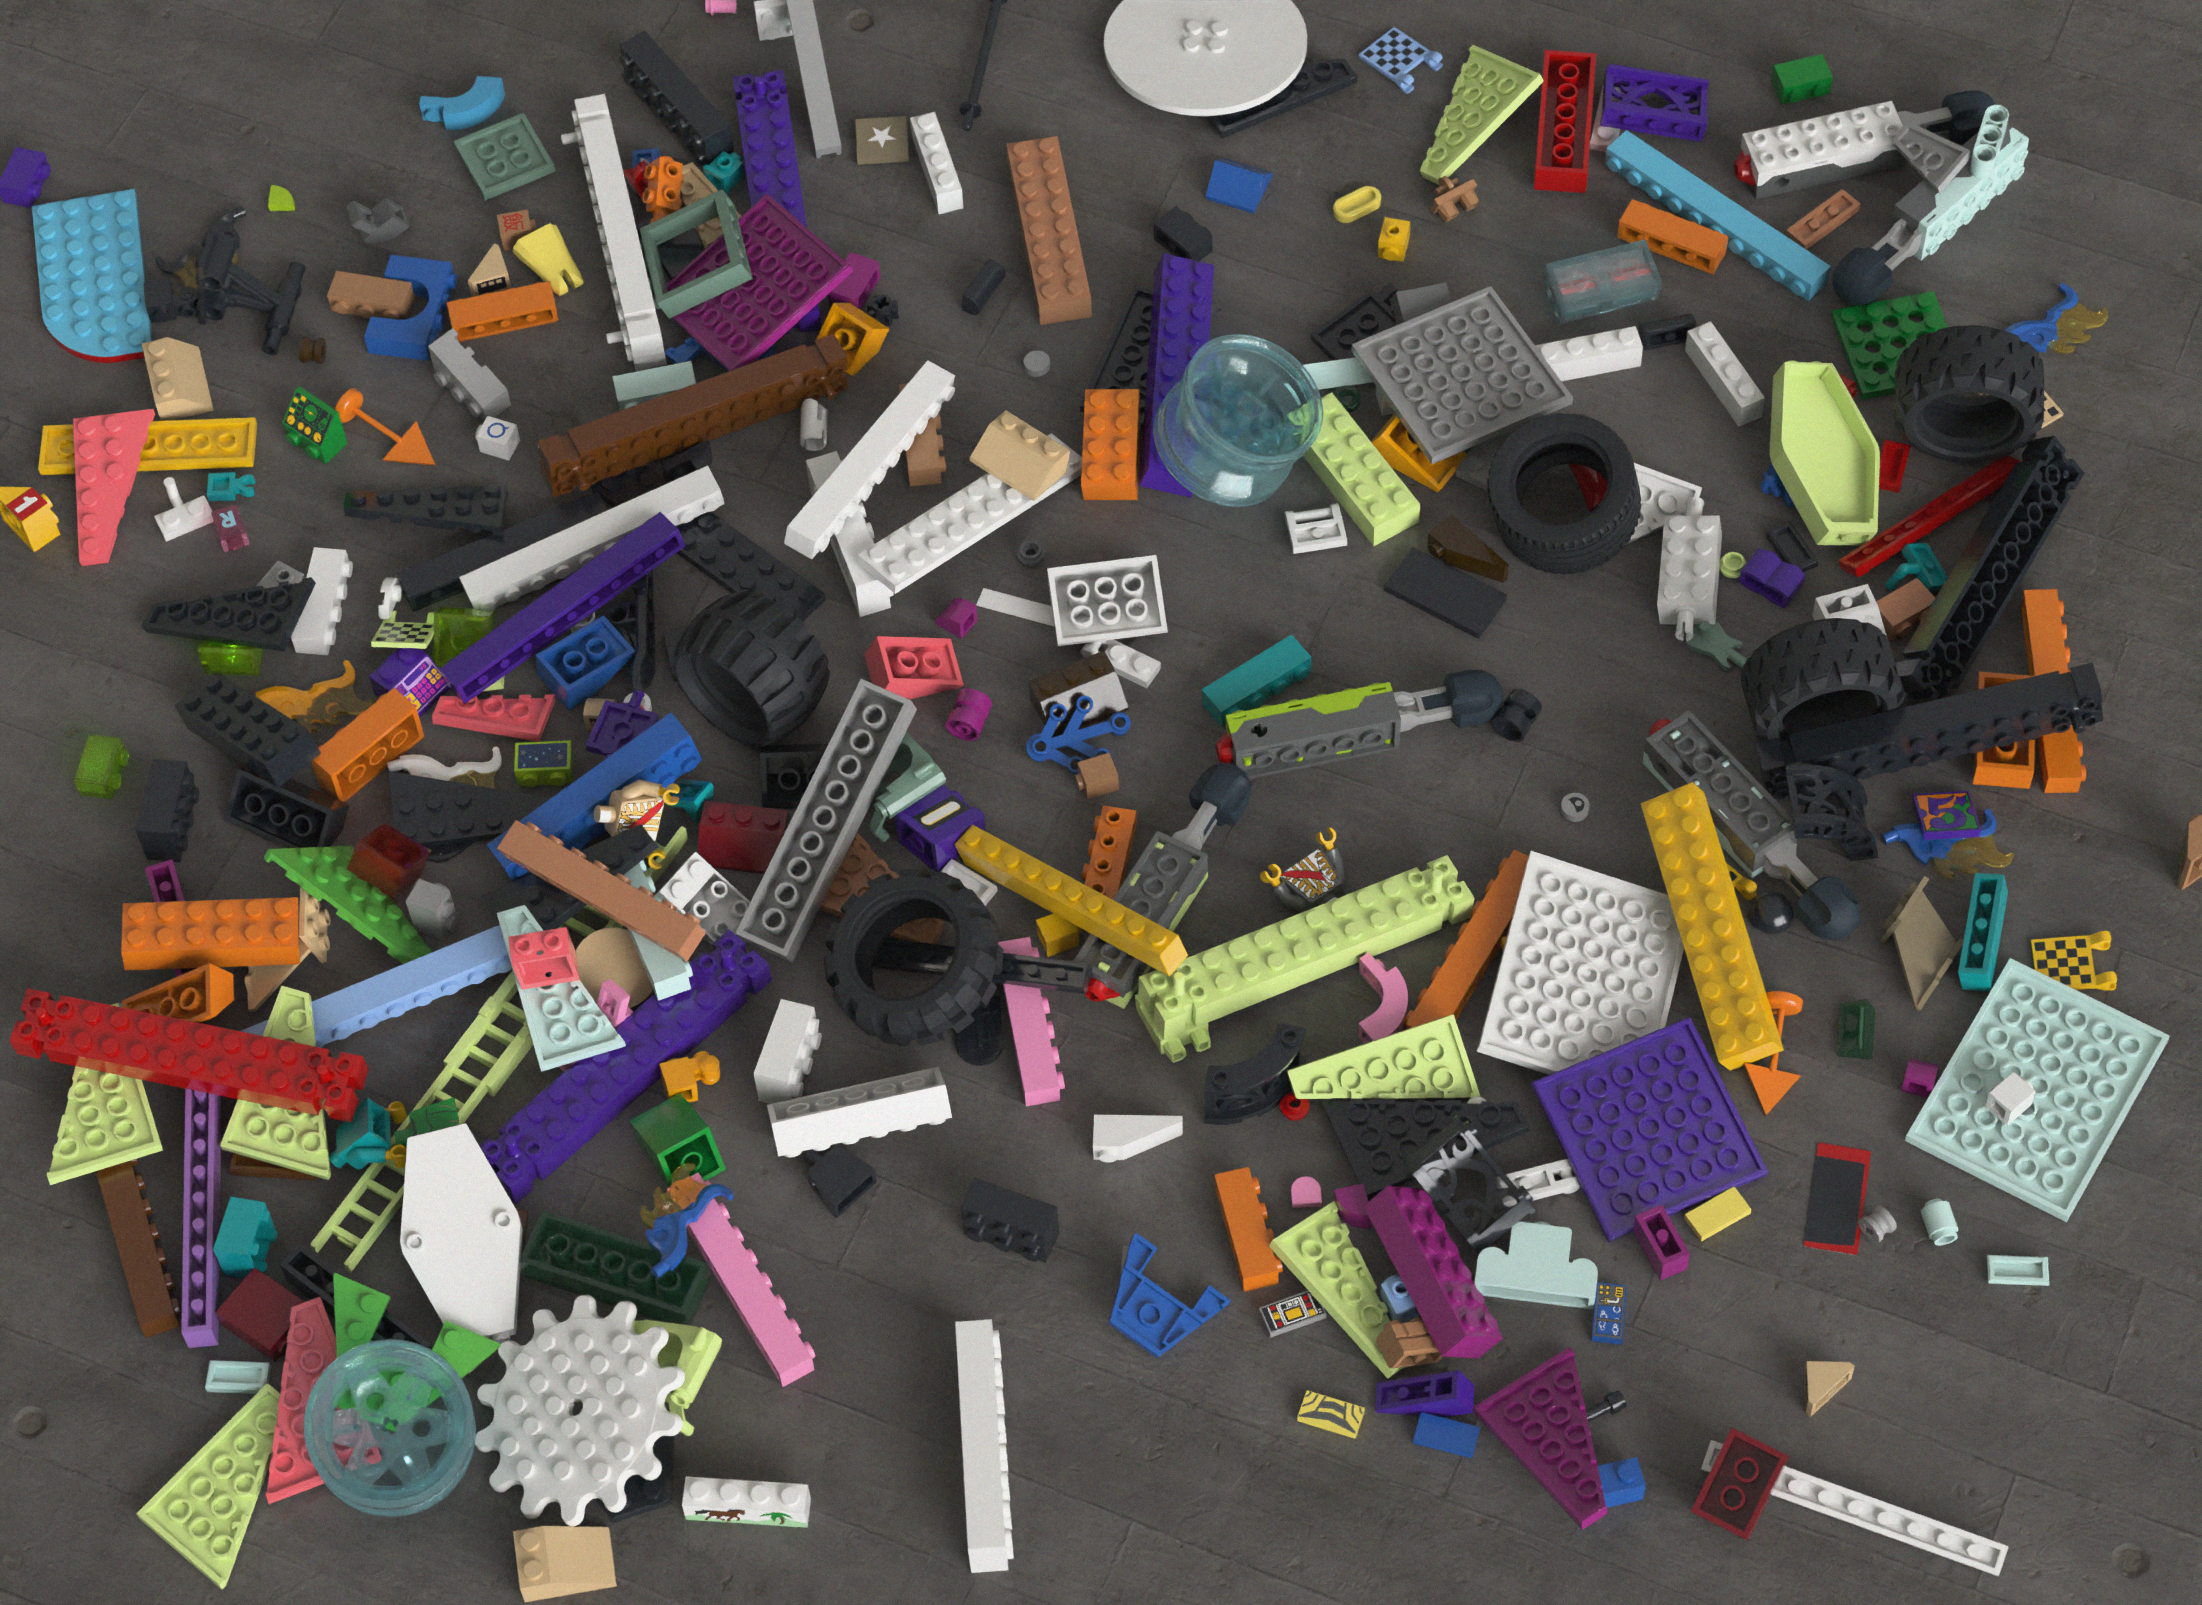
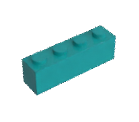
M1291 634L1203 688L1202 705L1222 727L1226 725L1227 714H1232L1238 710L1247 711L1252 708H1258L1266 699L1274 694H1281L1287 686L1305 679L1311 672V656Z
M1975 873L1958 970L1962 990L1989 992L1992 990L2008 896L2004 875Z

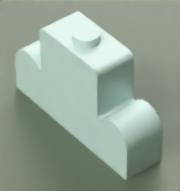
M1518 1221L1512 1226L1509 1254L1506 1255L1504 1251L1496 1247H1488L1479 1253L1475 1286L1483 1296L1594 1309L1598 1271L1596 1265L1591 1260L1585 1258H1578L1572 1263L1569 1262L1572 1236L1570 1228L1551 1226L1546 1222L1527 1223Z

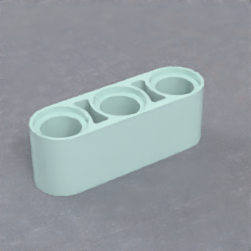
M1992 105L1986 109L1974 146L1970 172L1978 179L1989 178L1993 174L2009 118L2008 110L2001 105Z

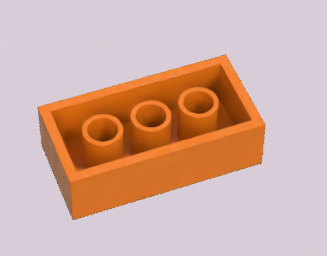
M1085 389L1081 488L1084 500H1138L1141 424L1139 389Z
M1979 671L1975 690L2034 676ZM2026 739L2013 742L2008 746H1997L1984 749L1979 753H1973L1972 784L2030 789L2034 774L2035 739Z
M395 688L387 694L381 695L376 703L366 711L360 712L355 720L345 728L339 729L334 737L324 745L318 746L321 754L311 761L318 785L331 797L343 802L357 793L388 767L387 762L397 760L425 737L416 706Z

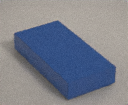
M1421 1412L1413 1444L1473 1459L1480 1427Z

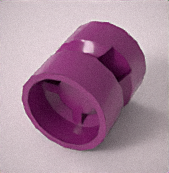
M971 688L961 689L954 702L955 710L950 712L945 723L946 729L959 739L966 741L977 740L983 729L984 721L987 719L992 708L991 699L978 690Z

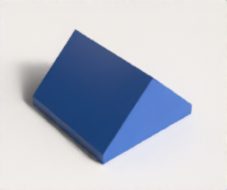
M1227 158L1215 160L1206 192V199L1254 214L1273 177V173Z

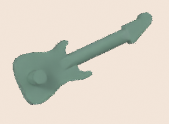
M1706 621L1697 624L1693 628V638L1685 641L1689 649L1710 656L1727 672L1730 670V665L1727 663L1728 660L1740 668H1743L1747 658L1734 650L1735 648H1742V642L1729 637L1717 621H1715V624H1709Z

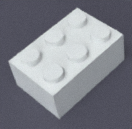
M783 999L780 1000L754 1071L759 1101L773 1104L802 1096L804 1075H809L813 1063L811 1056L813 1050H818L822 1034L818 1032L819 1019H816L814 1007Z

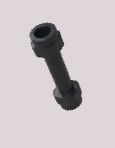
M1619 1390L1611 1392L1604 1396V1401L1586 1409L1588 1422L1608 1412L1614 1415L1625 1408L1627 1404L1622 1393Z

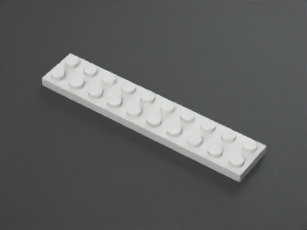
M1051 433L1047 436L1070 450L1067 472L1035 501L990 473H987L858 554L857 563L896 594L1082 475V457Z

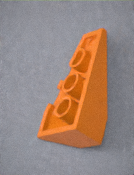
M208 963L122 1000V1008L201 1023L215 1017L234 1001L233 974Z

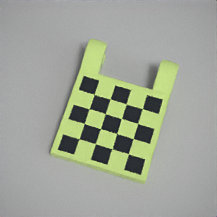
M392 611L389 619H383L381 626L371 641V646L426 649L436 630L441 629V624H439L440 612H429L426 623L396 622L397 611Z

